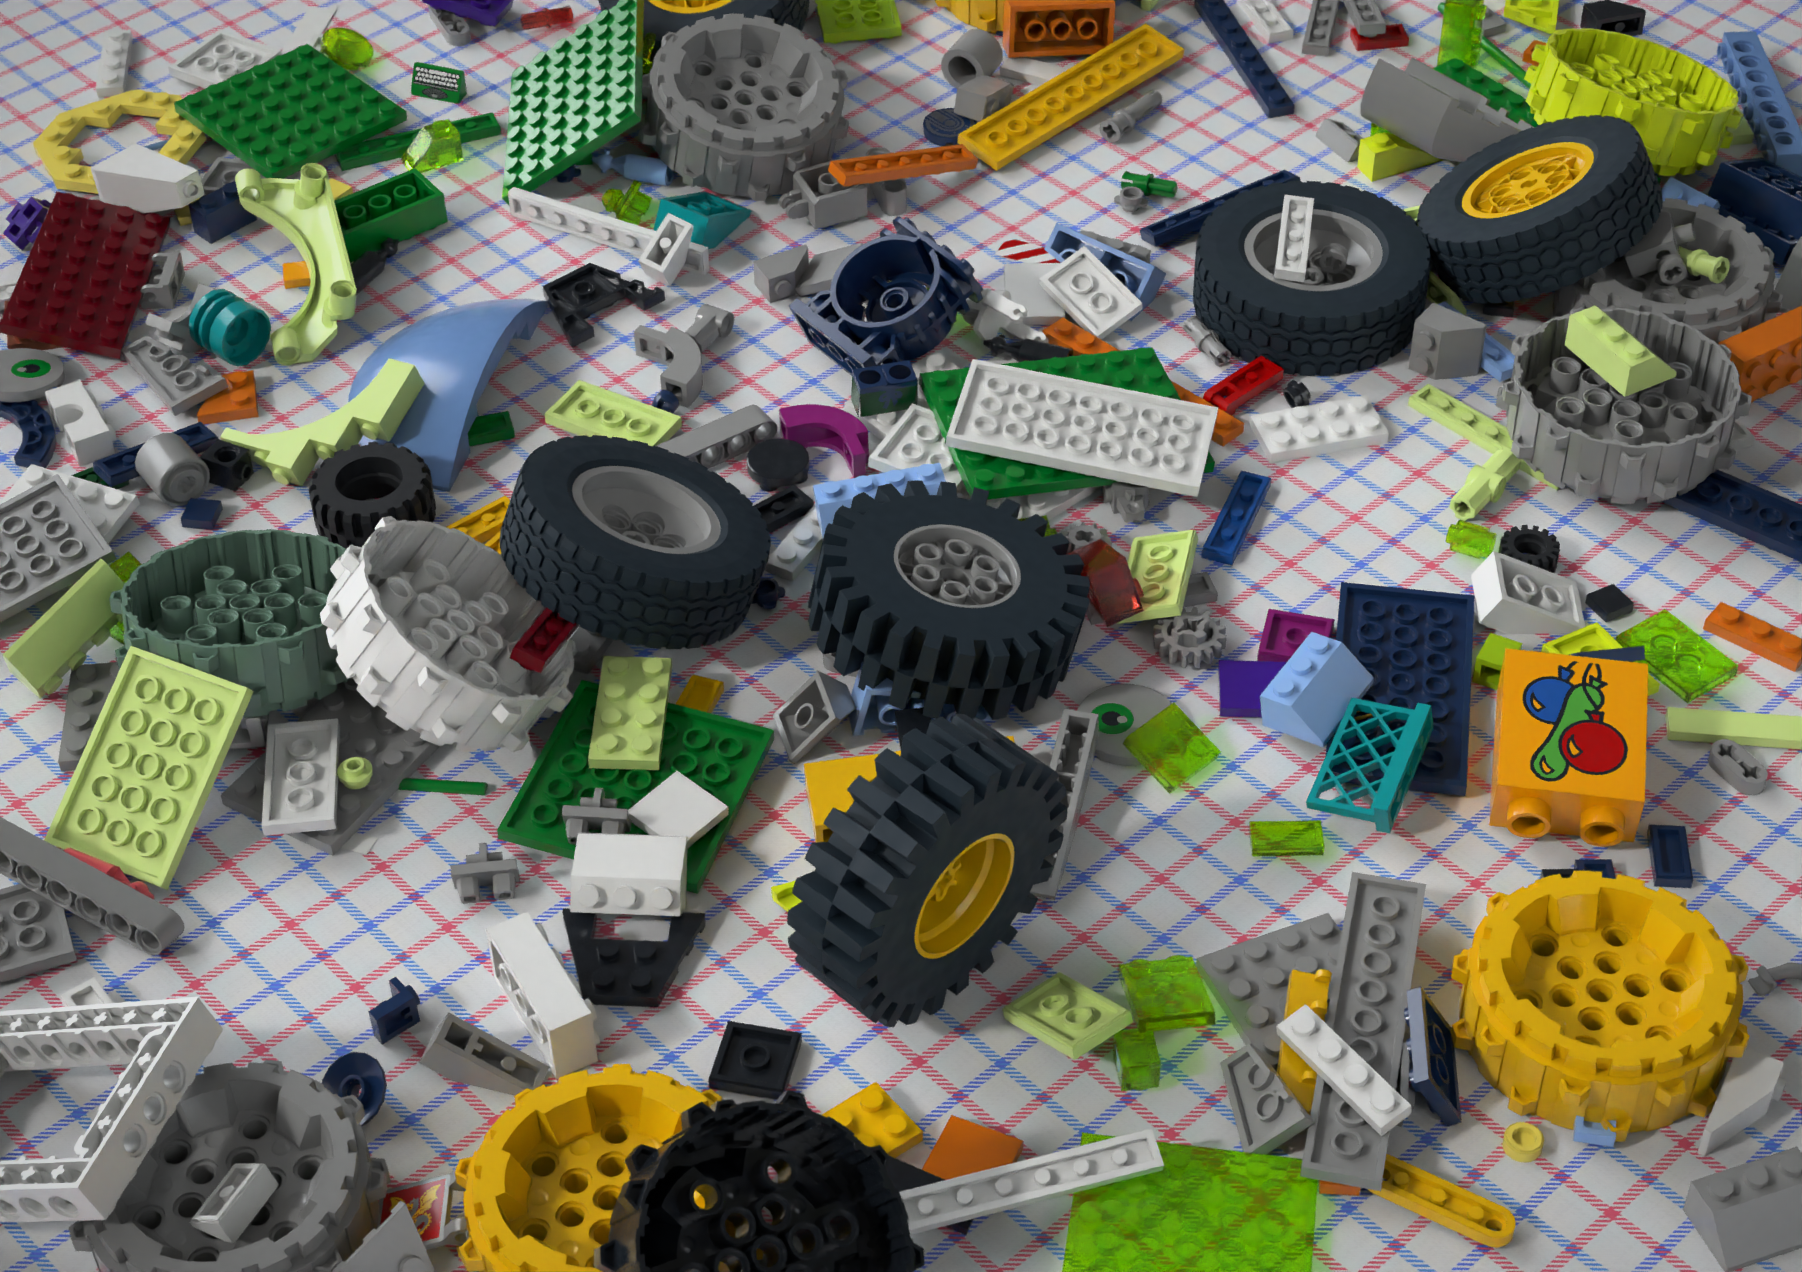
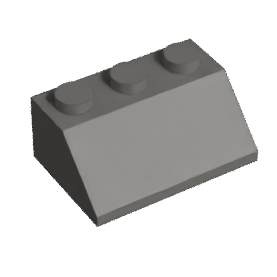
M1798 1147L1691 1181L1683 1211L1724 1272H1732L1802 1248V1153Z

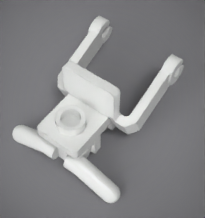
M983 288L981 292L983 299L979 303H975L970 299L966 300L970 311L966 315H962L963 320L974 325L973 330L982 342L996 337L1000 328L1021 341L1028 338L1036 341L1042 340L1045 343L1049 342L1043 332H1038L1022 323V318L1017 314L1021 312L1024 316H1027L1028 311L1022 304H1016L1011 301L1009 291H994L989 288Z

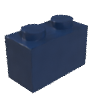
M235 181L227 183L222 188L188 204L194 233L210 244L257 220V216L248 212L241 205Z

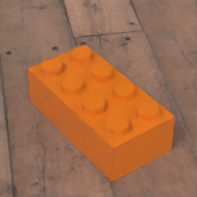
M1004 0L1002 46L1008 58L1095 54L1113 43L1116 3L1114 0Z
M1802 306L1718 343L1726 345L1732 351L1730 360L1734 362L1738 370L1741 392L1752 396L1751 403L1802 379Z

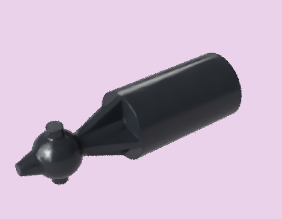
M388 238L384 240L380 250L374 252L365 251L351 264L357 288L356 295L384 271L387 258H391V256L397 253L398 239Z
M999 335V337L984 340L983 345L992 352V356L996 357L1006 352L1018 362L1073 356V349L1028 338L1020 342L1006 343L1005 336Z

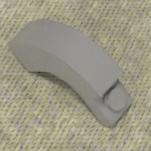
M199 283L189 308L180 318L171 321L149 313L145 324L156 329L154 334L160 336L158 342L183 352L202 350L204 348L197 345L190 336L188 328L189 319L197 302L205 294L217 289Z
M640 325L634 331L636 355L668 366L660 375L661 390L672 392L678 398L679 405L689 408L699 396L703 386L701 352L697 343L688 334L674 327H671L667 333H663Z

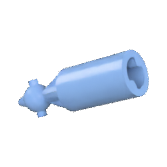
M604 150V153L600 156L592 158V161L601 168L602 173H606L610 168H614L627 179L669 186L674 177V171L661 159L628 154L613 159L610 151Z

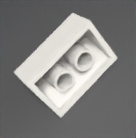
M579 832L571 872L570 912L681 916L686 909L688 836Z

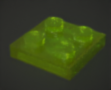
M1174 702L1128 735L1122 743L1169 794L1212 763L1221 753Z

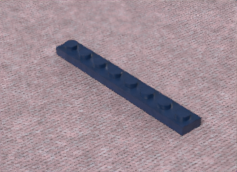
M1195 0V9L1268 119L1294 114V103L1224 0Z

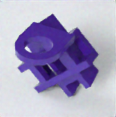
M30 197L25 204L18 202L6 218L10 224L3 234L22 251L29 242L34 244L51 203L45 199L40 200L34 197Z

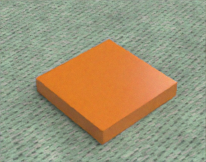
M951 1115L922 1170L948 1180L1015 1163L1023 1151L1024 1141Z

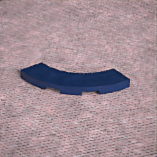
M36 400L24 402L0 401V417L15 424L23 435L21 446L14 456L16 465L28 468L33 464L46 468L53 457L56 447V433L49 413L41 408Z

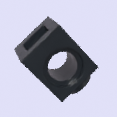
M220 439L216 440L200 456L209 468V483L236 492L254 474L249 449Z

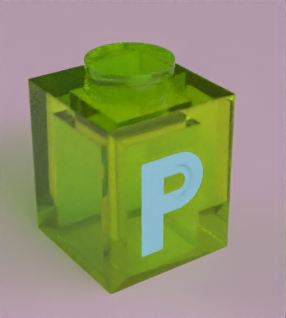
M1152 1027L1120 1030L1114 1034L1113 1058L1121 1091H1142L1159 1087L1161 1061Z

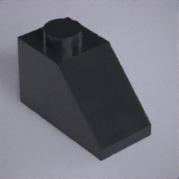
M1611 0L1586 3L1583 5L1580 27L1582 29L1591 28L1613 31L1630 36L1642 35L1646 11L1642 8Z

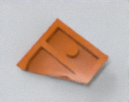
M254 370L223 374L222 377L225 378L228 388L206 399L197 412L198 422H202L204 425L258 417Z

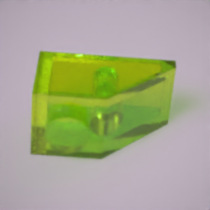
M449 119L438 120L433 124L424 126L401 157L402 163L408 171L416 168L420 173L462 161L463 154L459 131Z

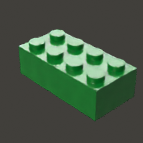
M416 168L334 201L350 263L359 258L365 251L374 252L380 250L382 242L388 238L398 239L401 242L448 222L444 194Z

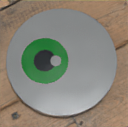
M29 348L0 351V401L24 402L45 397V391L55 386L60 387L65 379L64 365L57 356L46 351Z
M1115 684L1100 688L1089 694L1077 709V711L1098 714L1099 738L1095 754H1097L1098 759L1107 763L1122 766L1147 764L1149 759L1165 751H1170L1178 737L1179 717L1174 705L1161 693L1145 686Z

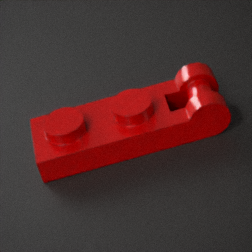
M1261 355L1209 388L1205 392L1203 399L1232 416L1238 407L1282 380L1284 369Z

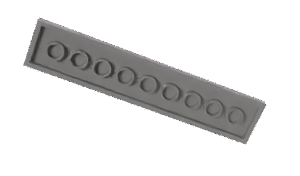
M1352 872L1326 1024L1396 1090L1406 1024L1404 1009L1408 1007L1407 991L1411 990L1426 884ZM1317 1074L1310 1114L1315 1123L1308 1127L1300 1176L1381 1191L1390 1130L1383 1136L1379 1135Z

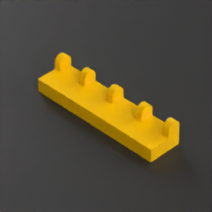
M1319 969L1315 974L1298 970L1291 971L1284 1020L1306 1004L1325 1022V1015L1328 1009V989L1332 976L1329 970ZM1281 1039L1277 1073L1310 1115L1317 1073Z

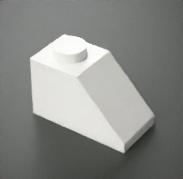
M670 213L666 215L638 260L647 276L669 287L672 285L686 261L694 228L692 224Z

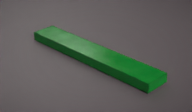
M491 112L363 141L335 154L341 170L345 171L501 135V127L495 115Z

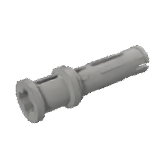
M1154 89L1150 90L1127 109L1117 110L1111 119H1105L1100 124L1102 137L1108 142H1117L1123 133L1132 131L1138 120L1162 103L1161 94L1158 91L1155 92Z

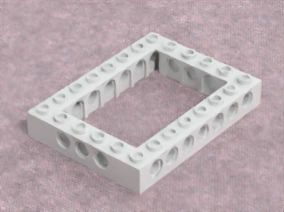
M198 997L0 1012V1078L5 1071L129 1064L125 1072H121L117 1078L119 1081L106 1102L98 1108L99 1113L85 1135L80 1136L74 1152L79 1158L59 1159L57 1156H50L49 1159L29 1160L27 1157H20L18 1161H0V1222L107 1219L115 1209L117 1201L128 1183L135 1177L139 1165L149 1149L155 1144L160 1131L168 1118L175 1112L176 1105L188 1086L194 1081L197 1071L205 1058L212 1052L215 1042L223 1031L221 1025Z

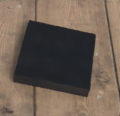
M728 1021L708 1079L709 1088L778 1100L780 1095L788 1089L802 1044V1033Z

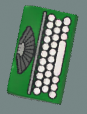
M415 62L411 94L458 104L467 95L464 71Z

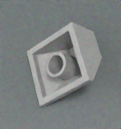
M817 671L773 714L791 763L795 764L856 709L846 684Z

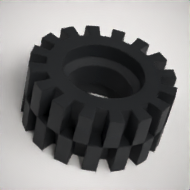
M1522 525L1521 530L1517 526L1512 527L1511 532L1507 530L1504 533V537H1501L1499 553L1555 573L1560 543L1556 541L1557 537L1554 534L1548 536L1549 531L1543 529L1542 532L1538 531L1539 526L1533 525V529H1528V525Z

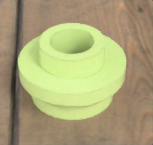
M362 757L346 759L337 768L338 779L349 789H361L368 785L373 775L372 764L369 760Z

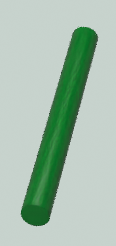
M404 778L400 782L398 790L485 796L488 784L487 782Z

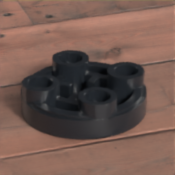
M782 438L769 439L756 444L748 452L746 458L748 474L753 480L760 483V488L764 491L771 492L775 491L778 487L794 483L801 484L808 479L809 454L806 448L796 441Z

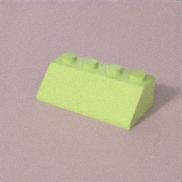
M100 559L3 654L10 673L40 699L46 693L50 695L55 692L63 682L62 677L70 669L74 671L81 666L87 658L86 653L94 645L97 647L102 645L111 635L110 629L118 621L123 623L121 614L111 612L109 598L112 592L122 590L124 583L104 560Z

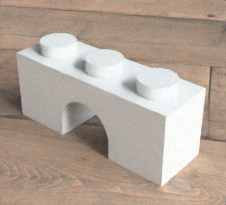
M78 380L45 391L51 416L60 432H66L70 450L79 466L115 454L113 442L117 441L114 428L111 423L107 424L102 407H97L92 390L86 391L82 382Z

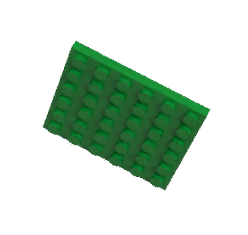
M309 44L298 46L290 52L278 55L272 60L255 65L247 71L233 75L229 79L210 85L204 90L187 95L185 98L174 102L176 113L264 177L283 179L300 171L305 164L320 162L407 121V112Z
M581 680L573 698L568 703L498 827V839L574 860L576 845L569 844L567 839L566 825L562 817L563 805L580 806L581 797L593 798L595 788L597 787L604 788L605 798L617 799V808L629 810L673 773L678 771L727 805L729 812L728 816L687 849L686 891L698 894L774 741V730L668 702L659 770L589 768L588 756L599 684ZM632 822L630 832H625V834L649 835ZM589 829V833H601L602 831Z

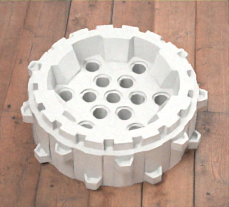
M392 516L382 517L376 525L375 531L362 547L350 545L330 568L337 581L328 594L326 606L321 611L320 617L322 624L328 627L326 634L330 648L336 649L338 652L336 661L347 679H354L358 684L356 690L373 707L378 705L387 712L386 718L406 731L411 728L420 733L419 738L441 747L447 743L453 745L454 750L463 752H475L478 748H482L484 752L501 747H507L512 752L522 750L530 740L528 732L541 716L550 718L555 711L561 712L573 698L566 685L569 683V677L573 674V657L578 650L575 642L569 638L541 674L524 669L518 662L510 659L513 647L546 607L541 605V601H536L526 592V588H522L517 583L514 575H511L507 569L506 562L503 561L501 554L455 528L449 529L427 521H397Z

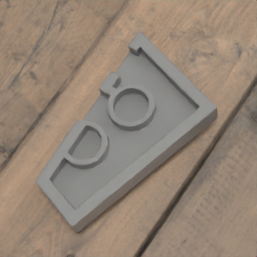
M1249 1043L1220 1062L1242 1149L1246 1158L1253 1162L1257 1161L1315 1123L1257 1047Z

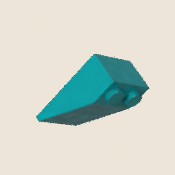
M705 191L662 198L653 230L657 231L666 215L670 213L693 225L694 228L690 242L713 249L750 217L752 210Z

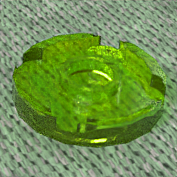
M343 27L331 28L325 31L320 42L321 52L323 54L325 52L329 59L347 70H358L359 67L363 66L364 68L368 67L374 55L373 47L369 40L360 33Z

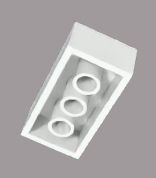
M524 912L486 928L494 978L556 1080L559 1077L571 1074L598 1062L596 1045L600 1044V1038L593 1025V1021L597 1020L595 1009L588 998L583 1000L580 996V987L574 974H567L565 972L564 962L556 947L553 949L549 947L548 936L541 923L535 924L529 913Z

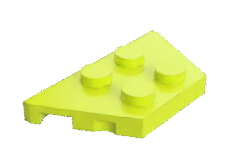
M1505 0L1503 16L1543 32L1553 34L1556 30L1559 0Z

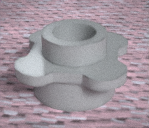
M1125 187L1120 191V195L1114 198V203L1120 204L1125 212H1135L1139 207H1146L1148 200L1143 198L1141 189Z

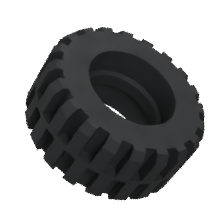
M368 442V445L365 446L357 444L351 446L349 450L344 451L342 449L337 451L333 458L328 457L322 462L321 468L316 469L309 483V497L318 534L329 538V542L337 543L345 549L350 545L362 547L375 531V527L382 517L392 516L397 521L420 520L433 523L436 516V503L428 465L415 452L412 454L410 449L403 446L397 448L393 443L386 442L385 445H379L377 442ZM372 498H379V499H376V500L365 501V500L372 499Z

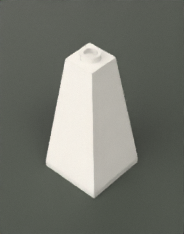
M136 143L90 168L101 201L117 206H127L142 214L183 208L205 195L197 169Z

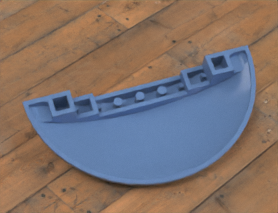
M497 299L460 305L425 317L387 339L366 359L357 372L350 389L348 402L354 399L372 382L388 358L415 365L425 384L390 442L378 438L372 440L363 435L359 442L360 446L368 445V442H377L379 445H385L387 442L395 444L397 448L403 446L410 449L412 454L415 452L428 465L433 489L450 492L470 454L468 431L478 415L477 402L511 339H531L548 307L547 301Z

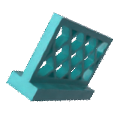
M1351 698L1306 800L1307 808L1374 822L1376 824V831L1391 833L1433 731L1431 705L1417 703L1415 710ZM1356 711L1370 713L1374 718L1357 724L1354 716ZM1394 719L1407 721L1405 726L1393 731L1386 724ZM1380 726L1385 734L1368 740L1364 732ZM1357 735L1362 744L1346 750L1343 746V741ZM1391 742L1395 747L1394 752L1380 757L1375 748ZM1369 752L1374 760L1358 767L1352 758ZM1346 761L1351 770L1335 776L1331 771L1332 767ZM1380 768L1384 773L1383 778L1369 783L1364 774ZM1358 778L1363 786L1346 793L1341 784ZM1334 787L1340 795L1330 801L1319 798L1322 792ZM1368 794L1373 800L1370 809L1355 806L1352 802Z

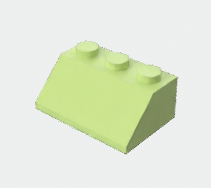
M1592 306L1570 315L1565 346L1624 397L1676 377L1677 372L1597 306Z

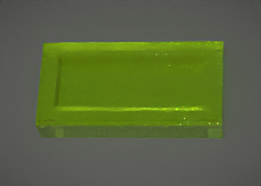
M1321 820L1249 821L1252 856L1324 855L1325 845Z

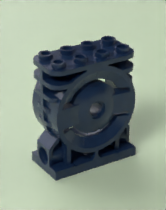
M897 216L893 220V225L897 231L896 234L884 228L879 233L880 238L871 240L851 252L837 268L830 290L819 291L806 304L797 298L789 305L808 342L851 376L852 369L913 360L928 353L948 335L953 324L957 321V311L962 315H966L970 311L966 301L967 298L975 303H979L983 299L981 293L983 288L973 276L975 270L972 265L963 258L961 260L956 258L951 249L946 245H938L927 231H919L916 225L907 217L903 219Z

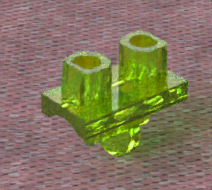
M634 180L625 195L619 189L606 190L602 196V203L608 212L616 213L615 219L639 226L642 216L647 213L650 207L652 197L639 192L642 183Z

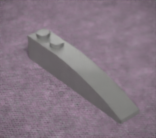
M1070 709L1063 710L1050 768L1058 773L1057 781L1062 783L1066 789V796L1060 802L1068 807L1067 820L1056 828L1064 834L1061 848L1044 858L1054 866L1049 880L1032 886L1030 893L1036 897L1053 900L1056 898L1077 828L1099 738L1098 714Z

